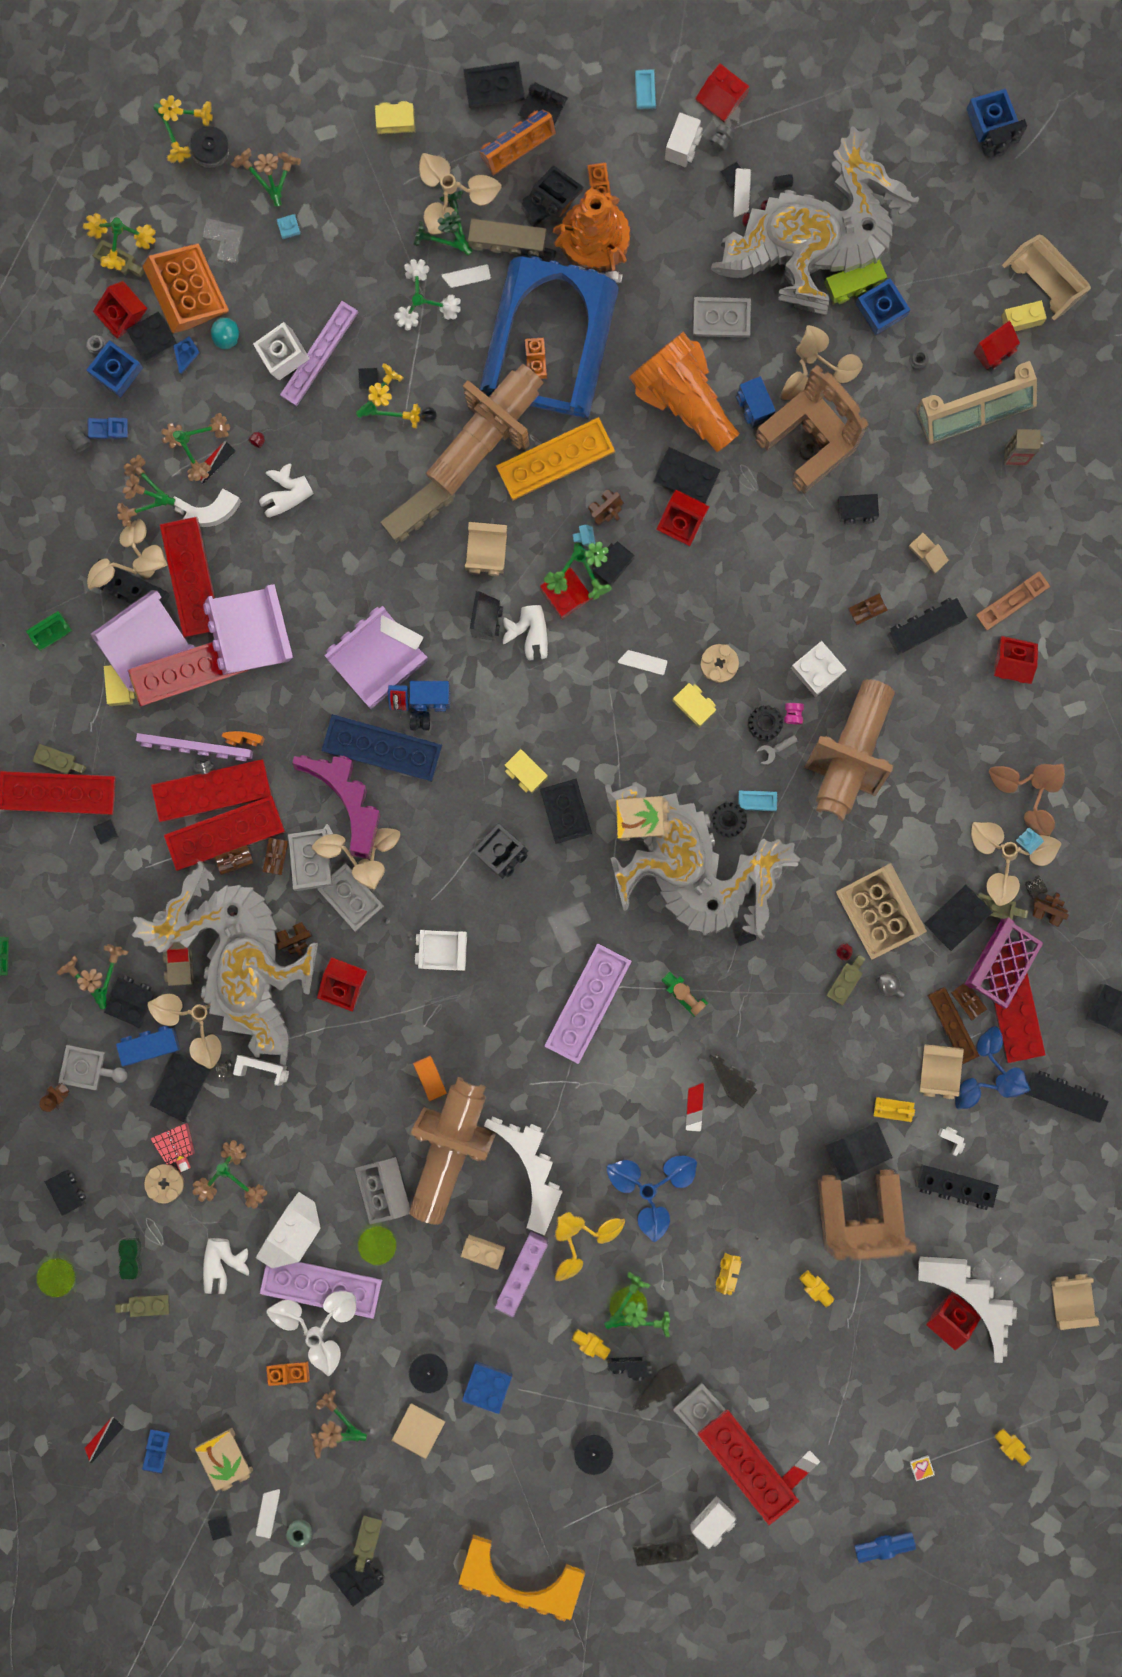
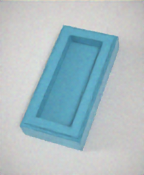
M635 70L637 109H655L654 70Z
M739 791L738 804L741 808L748 811H777V792Z

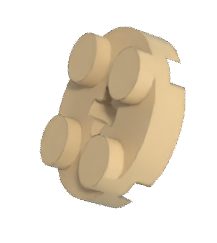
M716 644L706 649L702 655L701 670L709 680L717 683L727 682L736 674L739 659L736 652L730 646ZM718 658L725 661L721 669L719 666L714 665Z
M161 1164L152 1168L146 1175L145 1190L148 1197L155 1202L169 1203L177 1199L182 1193L184 1178L176 1167ZM163 1178H166V1182L170 1184L165 1189H162V1186L159 1185Z

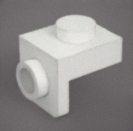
M946 1127V1130L940 1128L938 1136L955 1143L951 1154L957 1156L958 1153L961 1154L965 1147V1143H963L964 1138L956 1135L958 1131Z

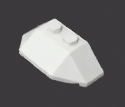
M298 1192L273 1228L256 1258L271 1268L299 1262L321 1229L315 1202Z

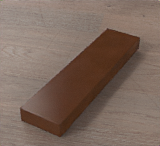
M946 987L928 994L927 996L952 1047L964 1049L962 1064L979 1057Z

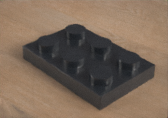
M519 61L463 69L469 108L525 100Z
M668 447L653 483L673 492L678 490L706 504L721 469Z
M577 778L540 789L555 844L592 834Z
M965 884L924 924L952 951L988 918L993 911Z
M176 1053L150 1106L185 1122L211 1070Z

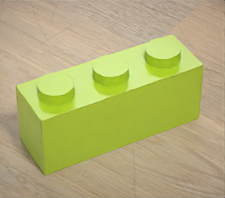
M879 259L876 264L872 262L862 269L857 268L846 273L843 271L827 277L824 284L832 303L838 302L842 304L847 302L849 297L854 295L856 297L862 296L867 293V290L885 282L887 275Z

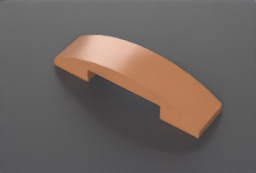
M1039 571L979 612L976 616L984 628L989 630L1051 586Z

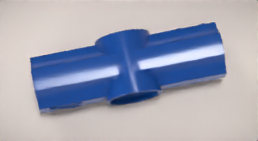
M912 1532L895 1536H880L875 1538L874 1541L854 1545L859 1563L875 1559L886 1560L895 1557L896 1554L916 1550Z

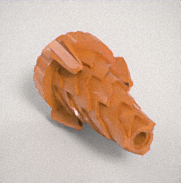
M591 188L585 192L584 197L580 200V204H576L566 213L562 224L553 228V233L559 235L554 242L555 247L562 249L567 260L572 265L586 268V270L593 269L601 273L608 270L614 271L618 263H625L627 261L625 255L630 243V227L628 226L625 214L617 207L620 201L618 197L606 192L601 193Z
M682 332L633 372L629 379L636 386L635 394L640 399L661 411L668 406L675 416L679 415L684 423L694 429L702 440L706 439L712 448L719 452L740 433L724 414L722 407L717 401L718 396L707 383L708 378L705 375L709 372L701 345L698 341H691Z

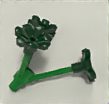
M463 190L448 194L450 208H453L455 211L451 215L447 212L444 214V218L440 217L437 220L440 224L438 229L446 234L454 233L456 239L451 242L432 236V234L425 232L423 222L420 221L419 232L415 235L413 245L419 246L422 240H433L458 248L467 256L472 253L471 248L468 246L469 243L464 236L461 226L462 220L457 211V200L462 198ZM444 196L440 197V201L444 202Z

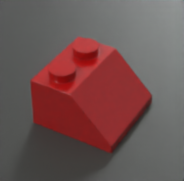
M720 63L707 78L695 100L725 123L748 95L749 86Z
M121 281L107 287L93 312L115 338L118 339L127 332L126 329L141 320L147 307L126 283Z
M1009 320L979 342L973 353L986 370L991 367L993 369L997 368L1003 363V358L1006 356L1010 358L1018 352L1017 348L1020 342L1011 321Z
M675 490L656 530L691 546L710 506Z
M571 567L565 572L564 578L567 580L566 584L568 586L566 591L561 590L560 594H556L554 589L549 590L547 588L549 583L544 582L540 585L541 592L561 620L591 600L588 597V590Z
M1001 636L994 665V676L1032 684L1038 666V644Z
M331 957L324 971L317 998L353 1012L367 971Z
M951 1291L932 1313L926 1325L951 1348L957 1350L969 1340L982 1317L957 1293Z

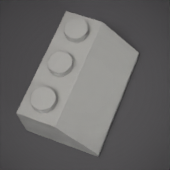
M396 1157L355 1168L370 1224L410 1214L409 1202Z

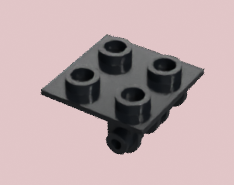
M534 82L529 87V93L518 116L529 119L530 114L543 109L551 114L555 126L568 97Z

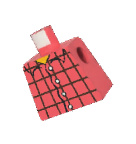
M188 1123L151 1138L167 1165L176 1162L180 1172L191 1168L187 1157L195 1154Z

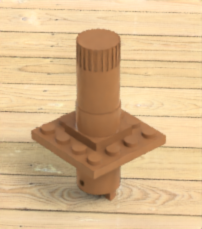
M521 364L516 371L511 370L489 397L467 380L463 385L464 395L466 396L467 407L475 414L430 467L426 475L444 492L452 496L501 439L505 441L509 437L514 447L518 450L522 448L525 451L530 446L528 431L517 420L539 395L537 390L544 383L542 379L530 368Z
M872 679L864 680L838 743L830 737L821 736L804 767L825 776L816 798L818 803L816 811L831 812L838 816V820L844 821L845 815L851 813L859 790L876 796L890 775L893 765L889 764L887 760L872 757L877 745V739L895 695V691L887 684Z
M458 1077L455 1085L450 1087L442 1113L424 1107L414 1124L411 1135H414L417 1140H428L431 1143L426 1157L427 1160L409 1210L411 1216L417 1220L435 1225L441 1224L467 1154L477 1161L486 1160L496 1136V1132L477 1126L486 1099L484 1095L486 1086L471 1085L463 1081V1078Z

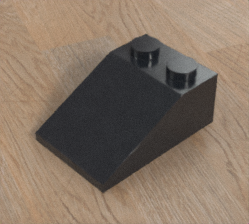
M480 591L475 593L470 623L471 636L473 638L495 641V636H499L500 625H497L498 617L502 618L503 606H500V600Z
M1100 984L1085 1020L1122 1036V991L1106 984Z
M878 1122L824 1144L836 1174L841 1181L893 1158Z

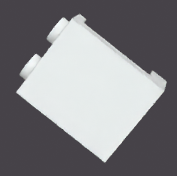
M420 930V934H416V945H419V953L415 954V965H418L419 969L465 971L467 932Z
M245 1055L237 1056L233 1071L234 1075L245 1076L247 1067L250 1066L276 1073L274 1085L280 1086L287 1082L289 1071L286 1070L287 1066Z

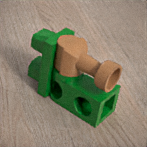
M669 972L661 980L668 987L666 991L670 995L673 993L675 999L693 1017L708 1004L703 998L698 1001L690 993L689 986L682 984L684 979L681 976L677 979Z

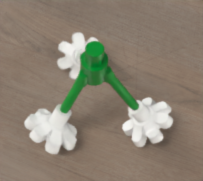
M412 259L410 264L404 265L407 271L405 273L406 278H412L415 282V295L412 297V306H408L406 309L400 307L398 309L399 313H395L394 319L399 320L397 322L399 327L405 325V330H410L411 325L414 327L418 325V313L413 312L416 306L423 304L440 307V312L444 313V318L448 320L450 318L456 319L457 314L455 312H460V307L457 305L460 304L461 300L459 298L454 299V295H448L440 303L427 300L420 294L419 280H425L427 276L425 273L429 272V267L424 266V260H419L417 263L415 259Z

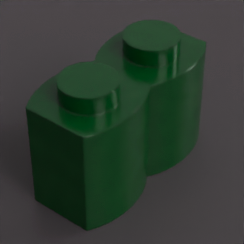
M125 1238L119 1243L118 1252L121 1258L119 1274L122 1280L137 1279L141 1275L142 1263L139 1256L142 1247L139 1238Z

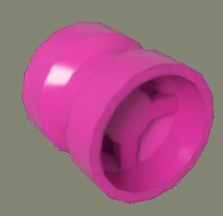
M785 703L787 713L784 717V723L803 724L802 712L804 711V704Z

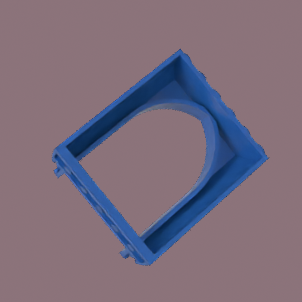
M523 256L513 258L509 262L479 390L489 397L498 387L512 323L523 299L534 288L554 279L565 280L577 290L588 314V330L571 403L537 396L530 406L589 419L619 290L616 281L606 275L599 274L593 269L585 271L575 265L563 266L557 261L545 262L535 256L531 258Z

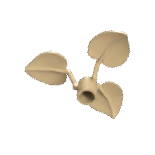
M423 153L421 156L419 169L422 181L430 187H435L440 182L444 191V205L432 203L424 212V221L430 234L443 233L438 229L440 224L437 220L440 217L444 218L445 213L449 212L451 215L455 211L453 208L447 207L448 194L454 193L457 187L467 193L470 192L471 201L480 206L491 203L502 188L496 179L485 175H476L469 180L468 185L470 189L461 185L460 182H456L455 177L450 174V165L446 159Z
M807 325L804 337L796 349V353L801 358L800 363L804 373L802 374L798 371L789 377L782 390L781 399L792 400L805 389L808 380L805 363L811 364L816 359L820 360L831 369L836 370L833 377L839 383L853 380L860 373L863 364L860 358L854 354L842 357L838 362V367L833 366L820 357L818 352H822L827 348L829 337L823 330Z
M141 519L133 521L131 526L126 527L120 535L122 546L129 547L132 545L133 550L139 557L134 560L133 569L114 562L110 564L108 559H102L93 565L88 574L87 584L90 590L107 584L114 576L115 569L113 567L132 572L134 575L138 573L142 578L149 579L153 576L155 570L167 566L163 551L158 545L147 547L142 552V555L136 548V544L144 540L147 532L146 525Z
M973 822L971 835L976 849L983 854H991L995 848L1002 849V856L1006 860L1005 875L996 873L987 881L988 894L998 906L1008 904L1019 892L1020 884L1018 878L1008 876L1010 861L1017 858L1018 852L1030 855V860L1033 864L1045 866L1055 859L1061 847V842L1057 839L1039 835L1044 842L1032 854H1029L1020 847L1018 848L1013 842H1007L999 846L1004 841V832L997 824L990 822Z
M389 828L377 829L370 861L362 859L359 861V864L351 856L349 850L343 846L346 842L345 838L338 834H329L319 838L312 845V850L323 858L336 857L344 850L355 866L352 870L354 879L362 885L375 890L385 872L384 865L374 861L375 850L378 849L381 852L392 849L400 839V831Z
M164 994L149 1001L148 1008L152 1017L164 1026L176 1025L179 1021V1015L190 1014L193 1021L199 1022L201 1038H196L192 1041L189 1052L195 1062L208 1069H212L220 1058L221 1043L217 1036L213 1034L206 1037L204 1035L203 1021L207 1016V1009L210 1008L211 1003L205 1006L196 1005L192 1010L180 1012L183 1006L182 1001L174 994Z

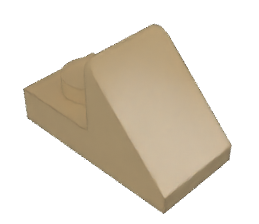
M924 533L908 546L934 574L949 561L940 545H935Z

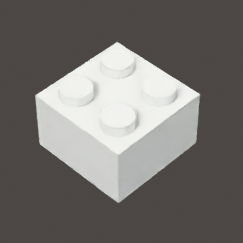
M679 113L666 146L665 160L686 167L688 162H692L696 145L699 144L702 136L701 120Z
M284 322L253 343L269 372L278 380H281L310 359L294 331Z
M822 641L791 667L792 671L815 697L846 671L845 667Z
M716 1496L690 1524L691 1532L708 1548L712 1545L715 1547L722 1540L721 1535L725 1531L729 1532L736 1523L734 1521L736 1518L734 1512Z

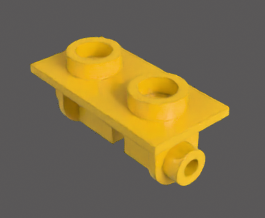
M876 1097L873 1116L912 1122L915 1114V1103Z
M724 1253L720 1263L721 1270L716 1280L715 1291L725 1295H732L735 1292L738 1278L732 1277V1273L739 1275L742 1263L740 1261L741 1257Z

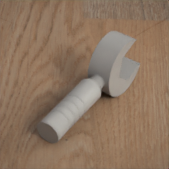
M795 735L775 745L774 748L768 745L761 746L757 752L764 750L769 755L768 760L760 764L768 765L772 763L775 759V752H780L798 742Z

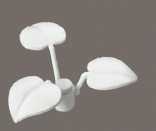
M337 1291L328 1295L323 1304L324 1310L329 1313L320 1328L312 1327L307 1330L304 1320L300 1318L302 1308L297 1302L282 1300L268 1308L267 1314L269 1318L284 1330H295L299 1322L301 1323L304 1335L307 1336L306 1343L310 1347L308 1352L310 1362L327 1376H330L339 1363L341 1351L336 1342L332 1340L323 1342V1331L332 1316L338 1322H347L353 1318L356 1312V1296L346 1291Z

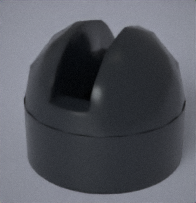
M426 407L421 412L424 422L432 423L436 420L437 414L432 407ZM424 413H433V415H424Z

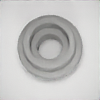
M99 335L91 336L87 341V349L92 354H99L106 345L105 340ZM95 343H100L98 348H94Z

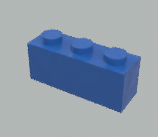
M163 1026L157 1028L158 1032L151 1034L150 1031L139 1033L140 1037L132 1039V1036L120 1039L121 1043L116 1044L122 1066L180 1051L175 1028Z

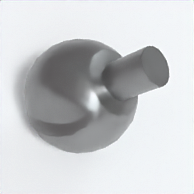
M884 973L879 976L877 987L880 993L885 996L897 995L899 998L904 997L905 992L900 989V980L895 974Z

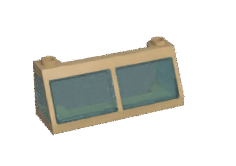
M1028 361L1016 367L1013 375L1014 380L944 404L943 400L936 395L921 399L916 412L928 444L939 442L1035 408L1037 406V378L1031 362Z

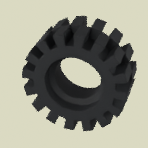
M769 705L757 707L749 717V731L758 740H772L781 732L783 717H781V713L776 708H772ZM768 716L772 719L773 726L770 730L765 731L759 727L758 720L761 717Z
M735 802L721 804L712 814L711 823H713V829H716V832L720 833L723 837L737 836L745 829L747 824L745 809L741 808L739 804H735ZM727 812L733 813L737 818L736 824L732 827L725 826L722 821L723 815Z

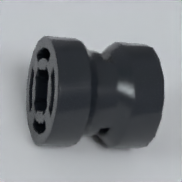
M411 711L410 730L423 729L424 731H430V712L419 714Z

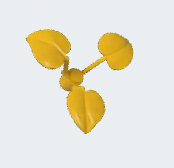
M571 1212L558 1217L555 1237L558 1241L568 1240L573 1257L561 1263L556 1271L555 1281L569 1279L579 1273L583 1267L582 1259H577L571 1240L572 1236L576 1235L583 1228L594 1237H597L598 1243H607L620 1234L624 1227L625 1219L615 1218L608 1220L600 1226L598 1232H593L585 1226L583 1218L574 1217Z

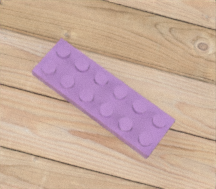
M597 944L545 1047L579 1064L632 961Z
M304 1262L276 1268L266 1265L260 1294L323 1308L324 1301L328 1295L337 1291H346L356 1296V1312L354 1315L374 1319L382 1279Z

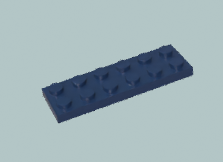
M332 714L321 751L336 756H346L354 761L432 782L443 745Z

